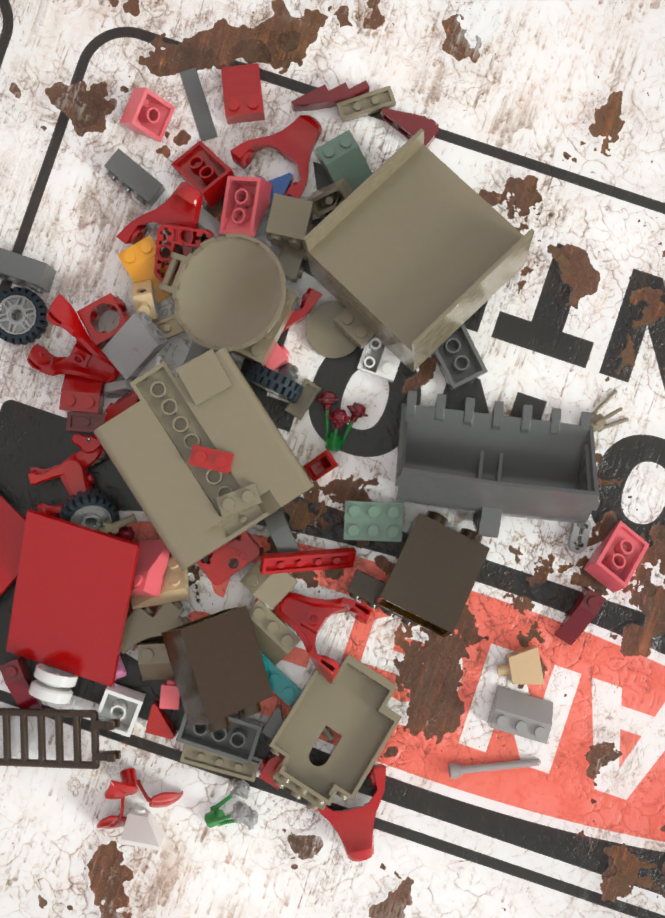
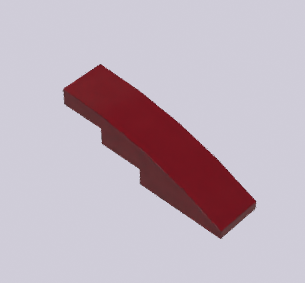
M366 80L350 89L346 82L329 91L324 84L291 101L292 110L296 112L332 108L338 102L368 93L370 87Z

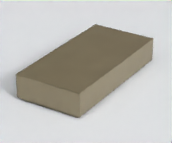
M307 378L301 385L304 388L297 403L289 402L285 408L287 412L300 421L322 390V388Z

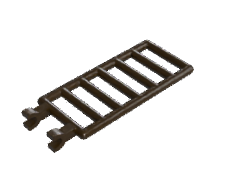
M0 708V716H2L3 758H0V766L98 769L100 761L115 762L116 759L121 758V750L99 751V729L114 730L115 727H120V719H99L97 710ZM10 716H20L21 759L11 758ZM28 716H37L38 759H29ZM45 717H55L56 760H46ZM63 717H73L74 761L64 760ZM81 718H91L92 761H82Z

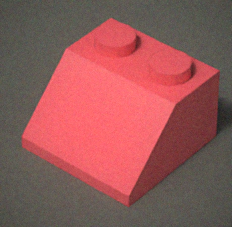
M134 88L119 123L135 133L161 142L175 107L147 88Z

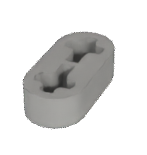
M119 380L104 384L103 395L108 398L123 397L134 391L130 385V382L133 380Z
M589 520L585 523L586 528L581 529V534H579L580 527H577V523H572L568 539V548L572 552L581 553L586 549L591 530ZM578 536H580L579 543H582V546L576 550L573 541L577 542Z

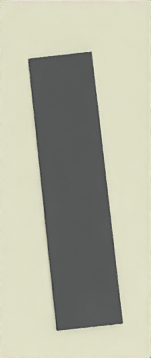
M196 67L180 72L201 142L218 137Z

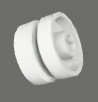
M37 664L33 674L37 680L31 682L29 694L46 702L69 704L74 693L71 687L76 685L78 676L45 664Z

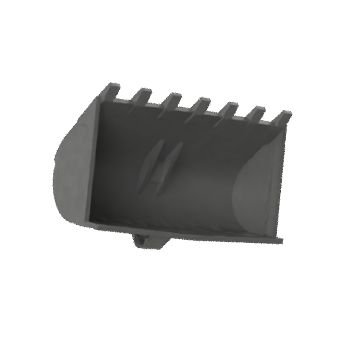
M408 390L406 403H402L398 428L395 501L474 512L473 525L477 535L498 538L502 516L585 524L592 510L597 511L600 500L593 426H590L591 412L581 411L579 423L570 424L560 422V408H552L550 419L546 421L532 419L533 405L523 404L521 417L503 415L504 401L496 400L492 414L474 412L475 398L466 397L463 410L446 408V394L439 393L437 394L435 407L416 405L417 391Z

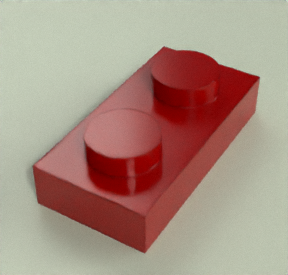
M193 444L188 465L230 474L234 454Z

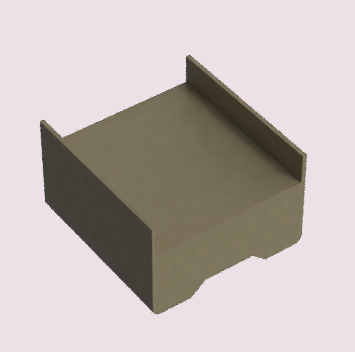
M421 128L311 230L303 240L312 275L346 307L334 319V323L361 349L376 336L402 363L414 372L524 266L535 231L531 228L525 235L520 233L424 145V130Z
M226 348L215 352V355L233 385L230 388L196 406L180 376L175 377L168 364L163 361L130 382L140 401L93 431L182 571L193 566L201 559L315 487ZM193 444L233 453L234 458L230 474L188 465ZM255 483L262 503L223 518L215 498Z

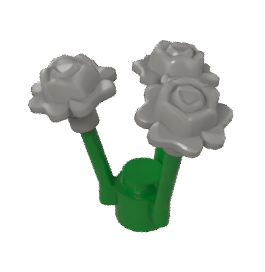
M233 779V790L230 791V794L218 804L211 806V811L205 814V822L209 828L239 823L242 826H248L249 830L254 829V825L258 823V812L252 810L246 803H242L240 800L233 804V811L228 815H225L223 810L218 809L231 798L240 796L242 799H248L250 791L248 782L244 779Z

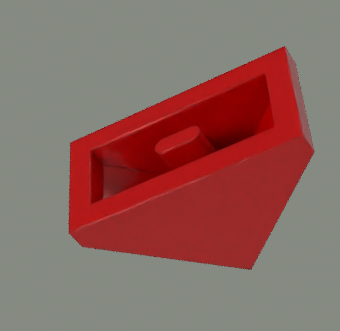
M327 449L303 467L312 481L315 482L338 467V464Z
M157 700L151 707L145 733L173 739L177 735V731L165 710L159 708L160 702Z

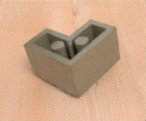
M346 177L313 192L308 201L313 202L314 212L319 217L334 210L353 190Z

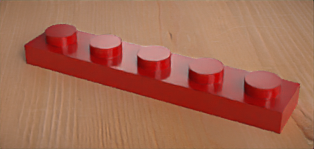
M354 547L262 554L260 572L261 575L351 568L354 565L356 550Z

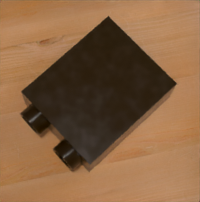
M427 511L425 515L419 513L411 522L374 603L444 638L453 633L490 548L481 544L483 537L478 536L475 531L462 528L459 533L446 526L448 522L446 517L434 511Z
M246 605L228 608L161 633L189 725H205L207 732L221 730L230 725L229 715L238 712L239 718H244L262 711L260 702L274 696Z

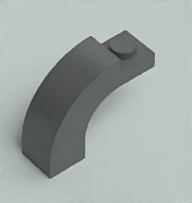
M282 508L264 519L279 553L301 551Z

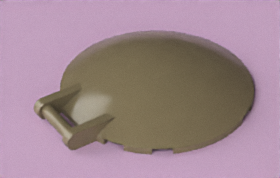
M229 233L225 236L212 237L202 242L200 247L193 253L190 252L187 256L175 252L171 253L170 264L158 289L172 294L176 319L186 332V335L194 342L214 351H219L222 348H226L228 352L237 351L257 343L275 326L285 304L286 278L279 259L263 242L248 235ZM181 262L171 287L170 283L172 281L173 275L175 273L178 263Z

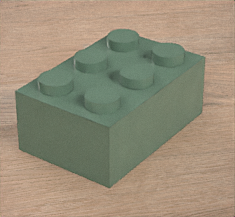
M345 501L344 540L402 542L403 503Z

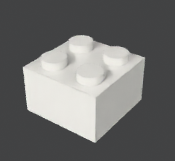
M116 683L112 687L107 686L98 708L99 719H120V727H115L114 730L109 731L130 737L146 694Z

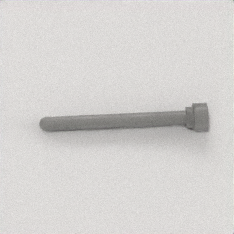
M533 758L466 766L448 763L450 779H458L459 776L467 773L539 766L541 760Z

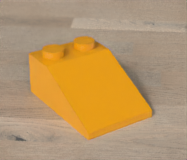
M151 235L117 255L134 283L152 280L158 304L172 294L158 289L159 284L163 281L157 279L154 274L156 243ZM167 261L164 262V267L160 269V272L163 273V276H165L166 274L165 264L167 263Z

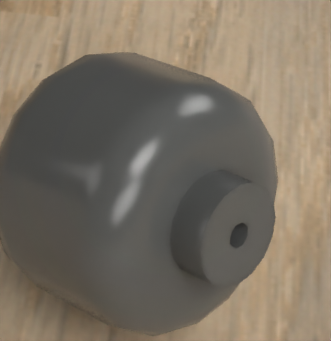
M286 363L279 368L278 373L295 381L298 379L297 372L299 370L296 365L293 366L291 363Z

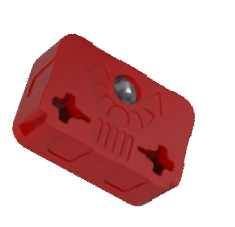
M247 530L242 533L241 540L238 538L229 541L211 554L214 553V555L209 559L211 563L208 561L204 562L203 559L197 562L212 584H222L260 555L261 549ZM231 557L233 559H238V567H236L235 565H230Z

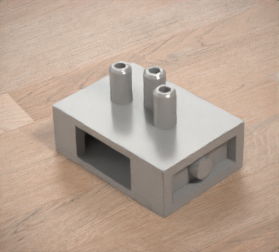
M141 312L133 314L102 349V352L122 376L128 380L138 376L169 341L165 338L164 333L154 325L150 316Z

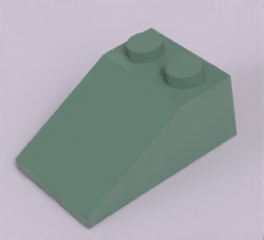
M350 130L316 148V157L332 183L346 177L354 191L372 175L360 147Z

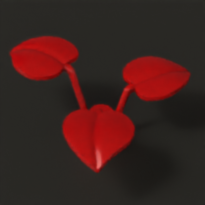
M124 769L120 772L121 782L111 780L108 789L104 793L106 799H121L120 813L117 816L105 817L96 825V828L113 829L124 826L127 816H123L125 796L133 795L139 789L146 801L150 802L149 807L163 808L174 804L181 798L183 791L180 793L163 792L150 798L144 790L141 780H137L135 769Z

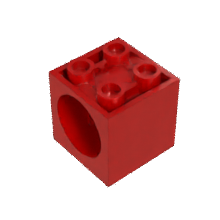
M112 293L76 311L92 341L100 349L107 345L131 317L125 312L127 307L124 301L119 296L115 297ZM109 310L118 311L120 316L118 326L109 333L105 331L101 333L98 326L101 315Z

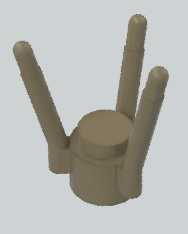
M614 390L591 412L590 426H593L594 432L597 431L599 433L604 429L629 421V418H624L605 424L607 419L622 411V407L605 416H602L601 413L597 415L618 393L617 390Z

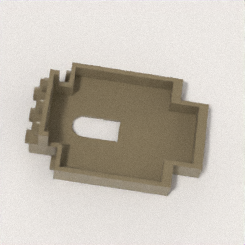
M349 654L342 660L340 670L332 684L315 668L268 744L271 747L270 752L278 757L281 754L284 755L272 775V778L275 779L273 783L282 789L286 786L292 790L290 794L299 800L303 797L308 801L307 805L315 811L318 808L324 810L327 804L331 805L334 800L332 795L335 790H338L336 795L342 799L347 800V798L353 800L402 718L386 707L397 685ZM325 726H328L342 736L325 764L315 766L309 760V753Z

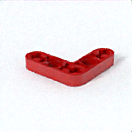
M170 223L161 225L158 228L154 266L156 278L163 281L165 276L160 272V269L164 267L165 261H169V263L165 264V270L167 271L171 261L170 256L172 252H175L176 244L200 247L204 240H195V237H201L206 234V237L210 239L214 237L213 232L208 229ZM167 228L171 232V235L167 237V242H171V244L162 243V241L166 240V234L163 233V230ZM183 230L190 232L191 238L189 241L182 239L181 233ZM162 247H167L170 250L169 257L162 256Z

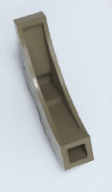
M180 601L165 603L156 615L153 614L154 610L150 606L135 609L126 620L120 652L125 654L133 645L155 636H162L161 633L192 622L186 616L181 617V614L185 611L182 607L183 604Z

